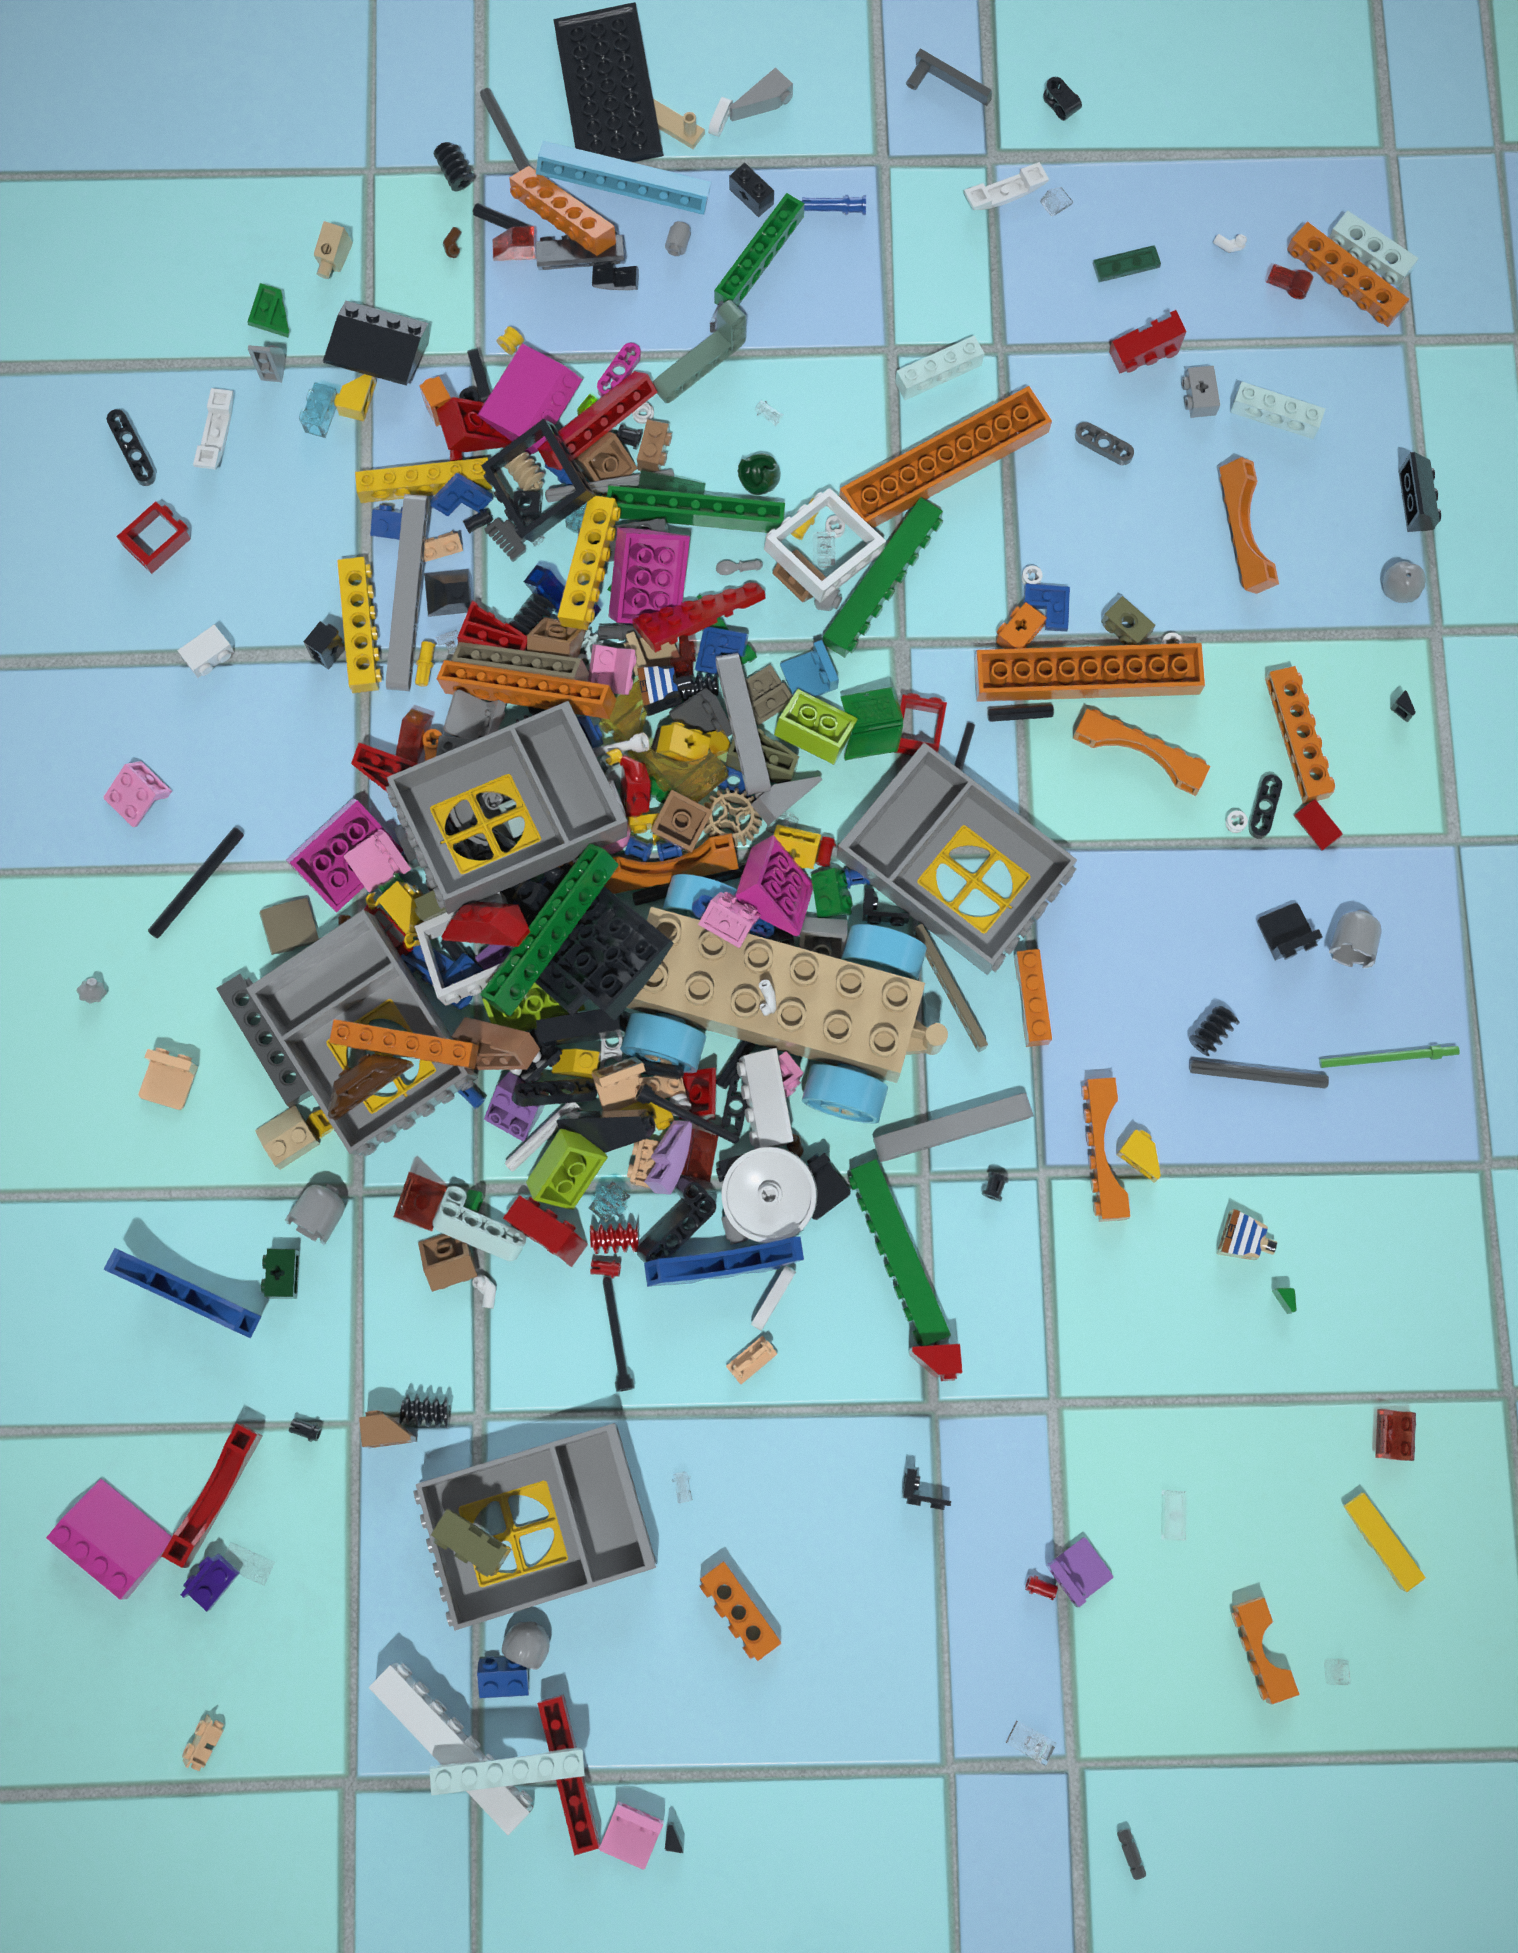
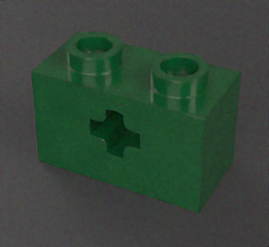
M267 1249V1254L263 1255L262 1267L266 1269L265 1279L261 1281V1292L264 1293V1297L268 1299H297L300 1251L296 1249ZM280 1270L284 1271V1275H281L280 1278L275 1276V1273H278Z

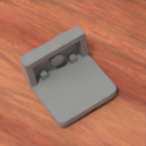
M456 690L445 720L444 731L458 738L476 740L496 732L504 719L506 703L500 700L485 702L462 690Z

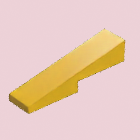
M1360 1493L1343 1506L1367 1544L1375 1550L1399 1589L1408 1592L1426 1579L1365 1493Z

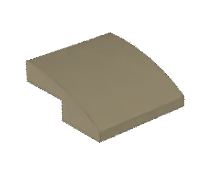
M771 664L745 680L757 725L762 724L784 710L793 697L785 683L781 682Z
M307 898L282 903L259 912L271 955L294 951L296 947L311 945L319 940Z

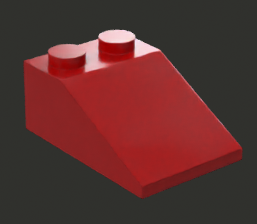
M452 397L436 410L448 450L472 452L505 448L512 441L477 416L484 405L483 402Z

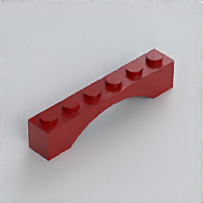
M236 1423L223 1446L220 1457L203 1491L182 1524L173 1534L161 1557L181 1568H189L263 1436L242 1424Z

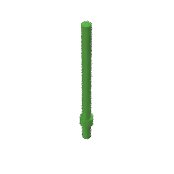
M1436 1045L1429 1046V1049L1319 1059L1320 1068L1422 1058L1435 1060L1441 1059L1442 1056L1459 1055L1460 1049L1459 1046L1441 1047Z

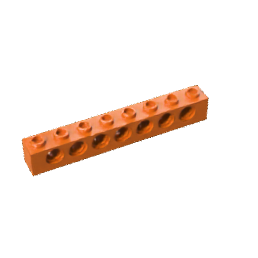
M448 660L443 661L436 678L445 694L453 695L456 690H462L483 700H500L504 703L547 710L569 701L574 714L610 719L616 703V698L610 685Z

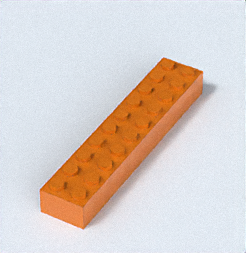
M1030 386L841 487L839 497L872 528H875L915 506L920 497L926 500L1049 433L1052 420Z
M1202 643L977 650L974 658L977 702L1200 695L1205 687Z

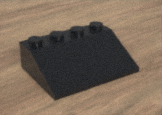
M345 300L337 315L323 363L407 386L429 344V323Z

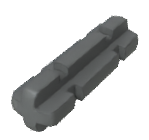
M1125 1828L1118 1831L1117 1836L1123 1844L1121 1847L1128 1866L1132 1868L1130 1869L1132 1877L1135 1880L1146 1877V1871L1144 1866L1141 1865L1142 1860L1134 1841L1132 1842L1131 1830Z

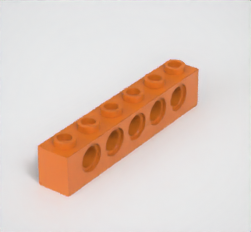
M530 166L509 177L510 193L514 199H518L528 209L536 212L542 219L550 222L556 229L564 232L586 250L598 256L616 244L614 225L546 177L537 175L536 170Z
M1308 221L1291 239L1287 251L1294 258L1302 261L1311 271L1323 277L1328 284L1340 290L1342 295L1357 303L1360 309L1374 316L1377 322L1389 327L1405 309L1410 300Z
M1296 666L1271 671L1265 678L1302 803H1310L1314 799L1317 801L1328 799L1334 793L1335 782L1328 773V759L1326 756H1323L1321 750L1322 740L1320 735L1316 734V721L1308 708L1309 698L1302 688V675L1300 672H1297ZM1284 690H1290L1293 696L1286 695ZM1290 710L1297 711L1300 717L1293 716ZM1297 731L1304 732L1306 738L1299 737ZM1303 752H1309L1312 755V759L1306 758ZM1310 773L1317 774L1319 780L1312 779Z
M336 1019L333 1020L329 1043L338 1046L475 1069L479 1048L478 1045L473 1043Z

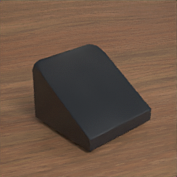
M1406 690L1390 708L1406 722H1409L1416 713Z
M669 1822L664 1849H666L665 1851L684 1853V1847L674 1822Z

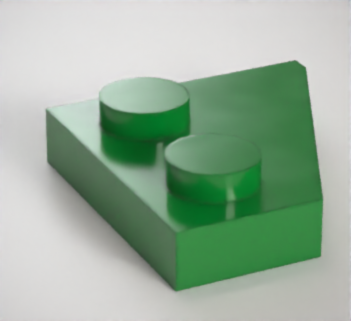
M260 283L247 321L248 325L289 338V327L281 289Z

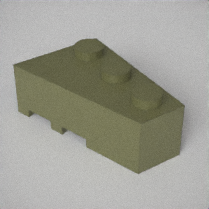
M757 729L769 780L777 784L793 781L799 756L777 740L773 741L761 729ZM733 739L727 753L726 766L741 771Z
M451 1509L445 1511L431 1533V1536L435 1538L434 1543L444 1550L449 1547L456 1552L455 1557L466 1564L468 1561L476 1566L475 1569L486 1577L497 1574L512 1550Z

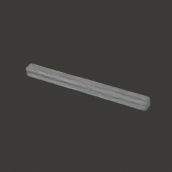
M672 469L589 482L588 484L593 493L597 495L607 493L608 485L639 488L673 482L674 473ZM573 485L547 489L545 497L549 503L562 501L576 491Z

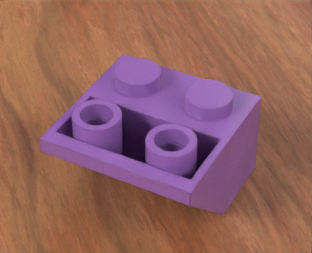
M508 1072L497 1085L484 1120L524 1142L545 1105L528 1107L516 1105L511 1099L514 1087L517 1084L526 1082ZM539 1091L541 1094L549 1096L545 1091Z

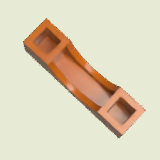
M1040 949L1017 951L1014 956L1016 979L1022 996L1023 1030L1026 1047L1049 1045L1052 1041Z
M1258 1597L1232 1606L1234 1613H1231L1235 1626L1240 1627L1243 1636L1240 1637V1641L1244 1651H1248L1252 1661H1249V1666L1252 1674L1258 1677L1260 1685L1257 1688L1262 1700H1266L1269 1704H1275L1300 1695L1291 1670L1275 1667L1268 1661L1263 1652V1635L1266 1629L1273 1623L1265 1598Z

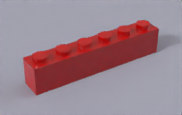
M634 371L559 430L558 433L575 459L658 392L648 374ZM548 441L537 448L547 467L557 470L563 469Z
M564 1694L539 1701L537 1704L549 1752L577 1748ZM584 1776L556 1780L574 1856L599 1849L600 1840Z

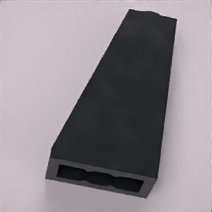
M601 1009L575 1013L573 1016L564 1015L536 1020L537 1027L534 1028V1034L539 1044L544 1046L624 1037L630 1013L624 1010L615 1021Z
M647 1109L567 1112L556 1120L559 1129L581 1134L604 1153L647 1139L656 1131L655 1121L648 1114Z

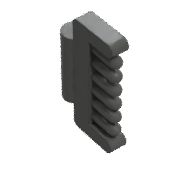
M496 518L484 529L485 533L489 534V537L494 536L492 540L496 541L497 545L500 544L499 547L503 549L504 553L507 552L506 555L510 556V560L514 562L526 552V548L523 545L526 539H521L514 529L516 526L509 519L503 523L499 518Z

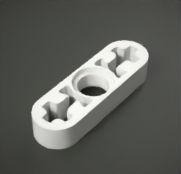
M787 1265L785 1266L754 1318L752 1326L762 1331L796 1273L795 1270Z

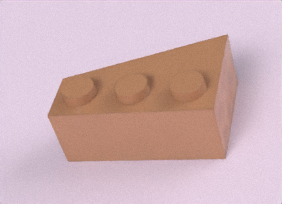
M467 1017L462 1020L451 1036L453 1040L473 1043L479 1046L474 1070L528 1069L540 1050L529 1032Z

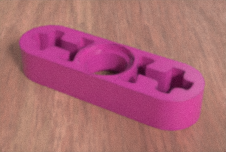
M625 344L598 380L597 390L600 397L610 391V389L604 391L603 386L607 387L611 382V389L628 377L641 359L640 348L637 344ZM634 351L635 356L631 355L627 360V352L631 353ZM620 366L625 369L622 375H615L613 373L616 367Z

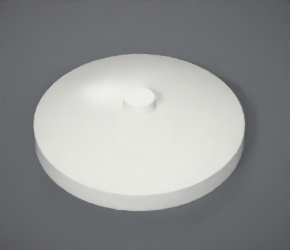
M763 1147L745 1153L729 1168L722 1185V1204L728 1220L738 1232L751 1240L770 1243L793 1237L806 1227L816 1208L817 1186L811 1170L797 1155L782 1148Z

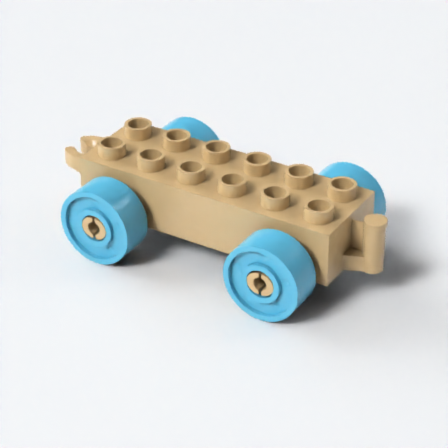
M688 874L672 876L662 910L651 907L647 921L674 944L646 985L627 1006V1008L648 1014L632 1013L630 1015L620 1050L630 1057L678 1065L684 1068V1073L697 1072L707 1037L701 1031L690 1026L772 1049L777 1048V1050L783 1052L787 1051L790 1054L830 1064H815L811 1066L802 1097V1102L805 1105L825 1114L854 1122L879 1123L888 1086L873 1077L897 1083L905 1055L921 1053L928 1055L938 1054L948 1038V1031L944 1025L934 1023L927 1028L916 1020L925 983L918 981L927 950L926 945L910 935L893 929L857 924L850 928L842 959L751 934L747 935L742 946L738 948L698 925L701 919L692 911V903L702 895L714 898L720 892H728L735 896L737 889L705 877ZM763 980L770 981L776 996L777 1009L774 1014L770 1013L768 1016H764L760 1009V1005L766 1003L759 988V983Z

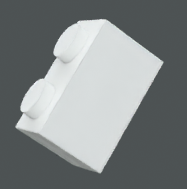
M212 625L177 650L197 678L209 674L213 667L220 662H226L231 657V654L234 653L229 642L215 625Z

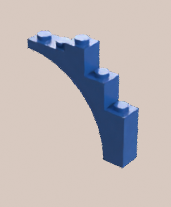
M797 1236L728 1251L656 1259L644 1263L647 1287L692 1284L707 1279L730 1278L741 1274L768 1272L779 1269L781 1266L803 1261L804 1256L801 1237Z
M114 1248L103 1269L250 1339L262 1317L117 1248Z

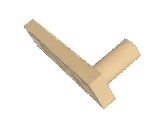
M653 99L658 128L691 149H694L705 135V129L696 124L695 114L693 112H686L682 116Z

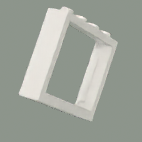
M829 488L824 493H818L810 504L801 506L797 514L792 518L787 517L778 529H772L765 537L764 550L821 603L878 557L884 549L886 540ZM827 506L868 545L821 581L781 541Z
M502 892L478 901L508 904ZM459 910L450 914L446 912L415 926L437 998L445 1006L453 1002L458 1003L460 999L469 995L479 994L502 965V963L446 988L444 987L430 940L444 933L450 921Z

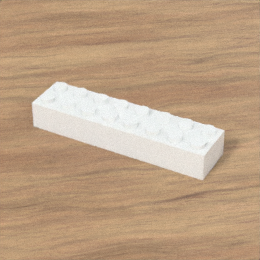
M396 1662L390 1665L368 1687L441 1765L495 1760L489 1753L485 1756L479 1749L481 1744L472 1735L466 1736L462 1731L463 1725L455 1717L452 1719L448 1717L445 1713L446 1707L438 1699L433 1701L428 1695L429 1689L421 1681L416 1683L412 1679L411 1675L413 1673L404 1663L399 1665ZM514 1785L466 1791L507 1835L534 1808L531 1804L533 1799L524 1790L520 1792Z

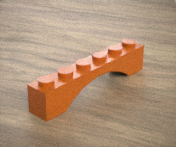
M1240 457L1219 467L1221 474L1220 482L1224 488V501L1228 507V521L1233 531V544L1237 550V563L1242 574V586L1246 591L1258 594L1279 585L1275 563L1261 552L1251 530V501L1258 482L1254 462Z
M1095 709L1086 710L1073 737L1074 740L1092 748L1122 746L1140 751L1162 766L1170 776L1175 787L1194 796L1199 792L1211 767L1203 759L1192 758L1186 755L1183 750L1171 748L1160 739L1149 738L1141 730L1130 729L1124 726V723L1117 719L1111 720Z
M732 833L708 838L701 846L693 850L691 854L687 853L667 861L639 862L620 856L613 857L619 866L604 887L613 894L670 883L672 876L677 874L706 876L739 869Z
M1116 1077L1088 1079L1084 1083L1085 1086H1082L1081 1092L1082 1099L1086 1100L1087 1109H1084V1121L1089 1123L1086 1141L1087 1146H1091L1092 1155H1089V1168L1094 1171V1179H1091L1092 1193H1096L1097 1202L1093 1203L1094 1215L1098 1216L1099 1222L1127 1220L1130 1218L1128 1193L1113 1176L1104 1149L1106 1123L1113 1107L1118 1101Z

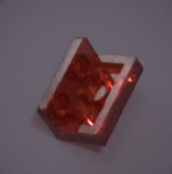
M682 635L679 637L680 657L670 659V665L674 666L677 677L693 675V662H696L694 642L689 641L688 636Z
M1377 1409L1375 1458L1414 1461L1415 1412Z

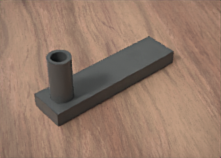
M919 49L916 54L917 66L906 81V85L910 89L916 90L929 72L988 106L992 100V90L923 49Z

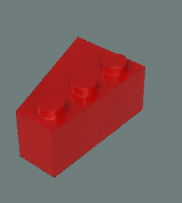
M1177 310L1170 312L1171 317L1161 322H1158L1157 319L1152 321V326L1141 332L1136 329L1112 341L1109 353L1119 374L1133 372L1140 366L1145 364L1149 366L1156 363L1159 359L1165 357L1172 358L1179 353L1187 331Z
M472 600L457 637L458 643L464 642L527 651L526 635L509 624H504L495 618L494 614L486 612Z
M358 743L351 762L354 767L386 792V786H389L387 777L418 764L362 743Z
M519 1195L503 1219L572 1267L588 1245L574 1232L576 1227L566 1220L563 1223L556 1220L558 1215L548 1208L545 1212L539 1208L541 1204L530 1196L526 1200Z

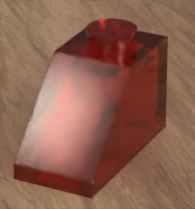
M534 226L511 227L492 239L493 261L536 259Z
M411 709L401 722L396 756L418 763L424 749L423 735L431 728L432 715L415 709Z

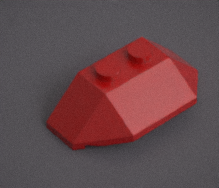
M476 902L463 905L452 918L441 937L442 940L519 947L530 933V930L518 904Z

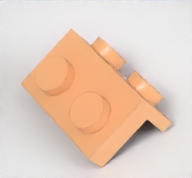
M644 1139L634 1143L632 1155H636L634 1164L629 1165L627 1178H631V1185L651 1189L644 1181L656 1164L651 1156L659 1145V1141Z

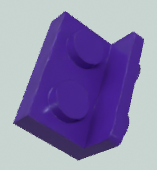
M220 1554L212 1558L206 1557L198 1566L200 1571L197 1575H192L183 1584L185 1589L180 1594L183 1598L190 1596L206 1612L211 1610L240 1574Z

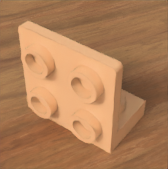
M632 1057L592 1072L603 1111L620 1110L638 1102L635 1100V1090L639 1088L638 1078H642L641 1073L645 1072L642 1061Z

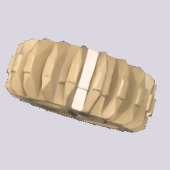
M726 788L724 795L718 790V798L711 795L709 797L711 803H704V807L713 812L703 831L705 834L710 833L709 838L729 834L722 832V829L728 828L734 833L732 834L734 848L736 849L738 848V842L746 846V838L749 841L754 840L753 834H759L757 827L762 826V821L759 819L761 816L751 806L755 799L753 796L746 799V791L739 795L738 788L734 789V793H730V789ZM729 803H736L743 807L734 808ZM722 806L723 815L713 822L715 811ZM728 813L733 815V817L735 816V823L734 821H728ZM750 815L751 819L748 826L741 830L740 822L745 819V816Z

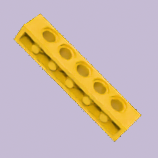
M488 458L355 472L357 494L361 503L404 499L405 494L433 496L456 473H459L485 490L492 489V485L484 478L485 471L481 466L488 461Z
M595 496L587 502L557 616L561 626L588 630L589 623H592L594 620L595 611L593 608L595 602L599 600V584L603 582L605 577V561L608 562L610 558V541H614L615 522L620 519L621 510L618 508L615 498ZM602 520L605 521V522L602 523V524H597L599 521H602ZM597 540L600 541V542L597 543V544H592L594 541H597ZM589 561H595L593 564L587 565ZM584 581H590L586 585H581ZM580 601H585L582 605H576Z
M364 557L338 559L348 684L352 693L378 691V683L382 682L381 670L377 669L376 661H380L379 648H375L374 641L378 640L377 627H373L376 611L375 606H371V599L374 598L373 585H369V578H372L371 565L366 563ZM361 580V583L359 585H352L354 581ZM363 601L361 606H353L355 602ZM358 622H365L363 627H355ZM360 643H368L363 649L357 648ZM362 664H370L365 670L359 669Z

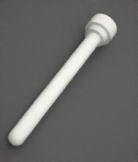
M645 733L635 734L629 741L592 748L596 757L607 755L606 752L613 749H619L620 751L632 749L639 753L648 751L650 744L648 736Z

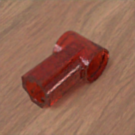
M1274 263L1267 283L1285 289L1291 297L1302 300L1309 291L1313 275L1306 270H1297L1295 272Z

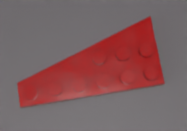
M746 583L740 588L726 589L716 595H705L699 600L685 601L675 607H664L660 611L651 614H641L639 617L632 619L633 627L656 653L662 650L661 645L667 642L672 645L678 642V637L682 635L691 636L717 623L718 617L723 615L724 617L734 615L733 610L737 608L746 609L766 599L765 591L757 583Z

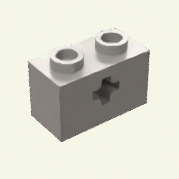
M1214 366L1188 368L1185 377H1182V388L1186 390L1185 407L1190 412V418L1217 415L1220 408V400Z

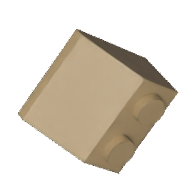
M296 1105L255 1130L263 1148L273 1164L280 1170L320 1145Z

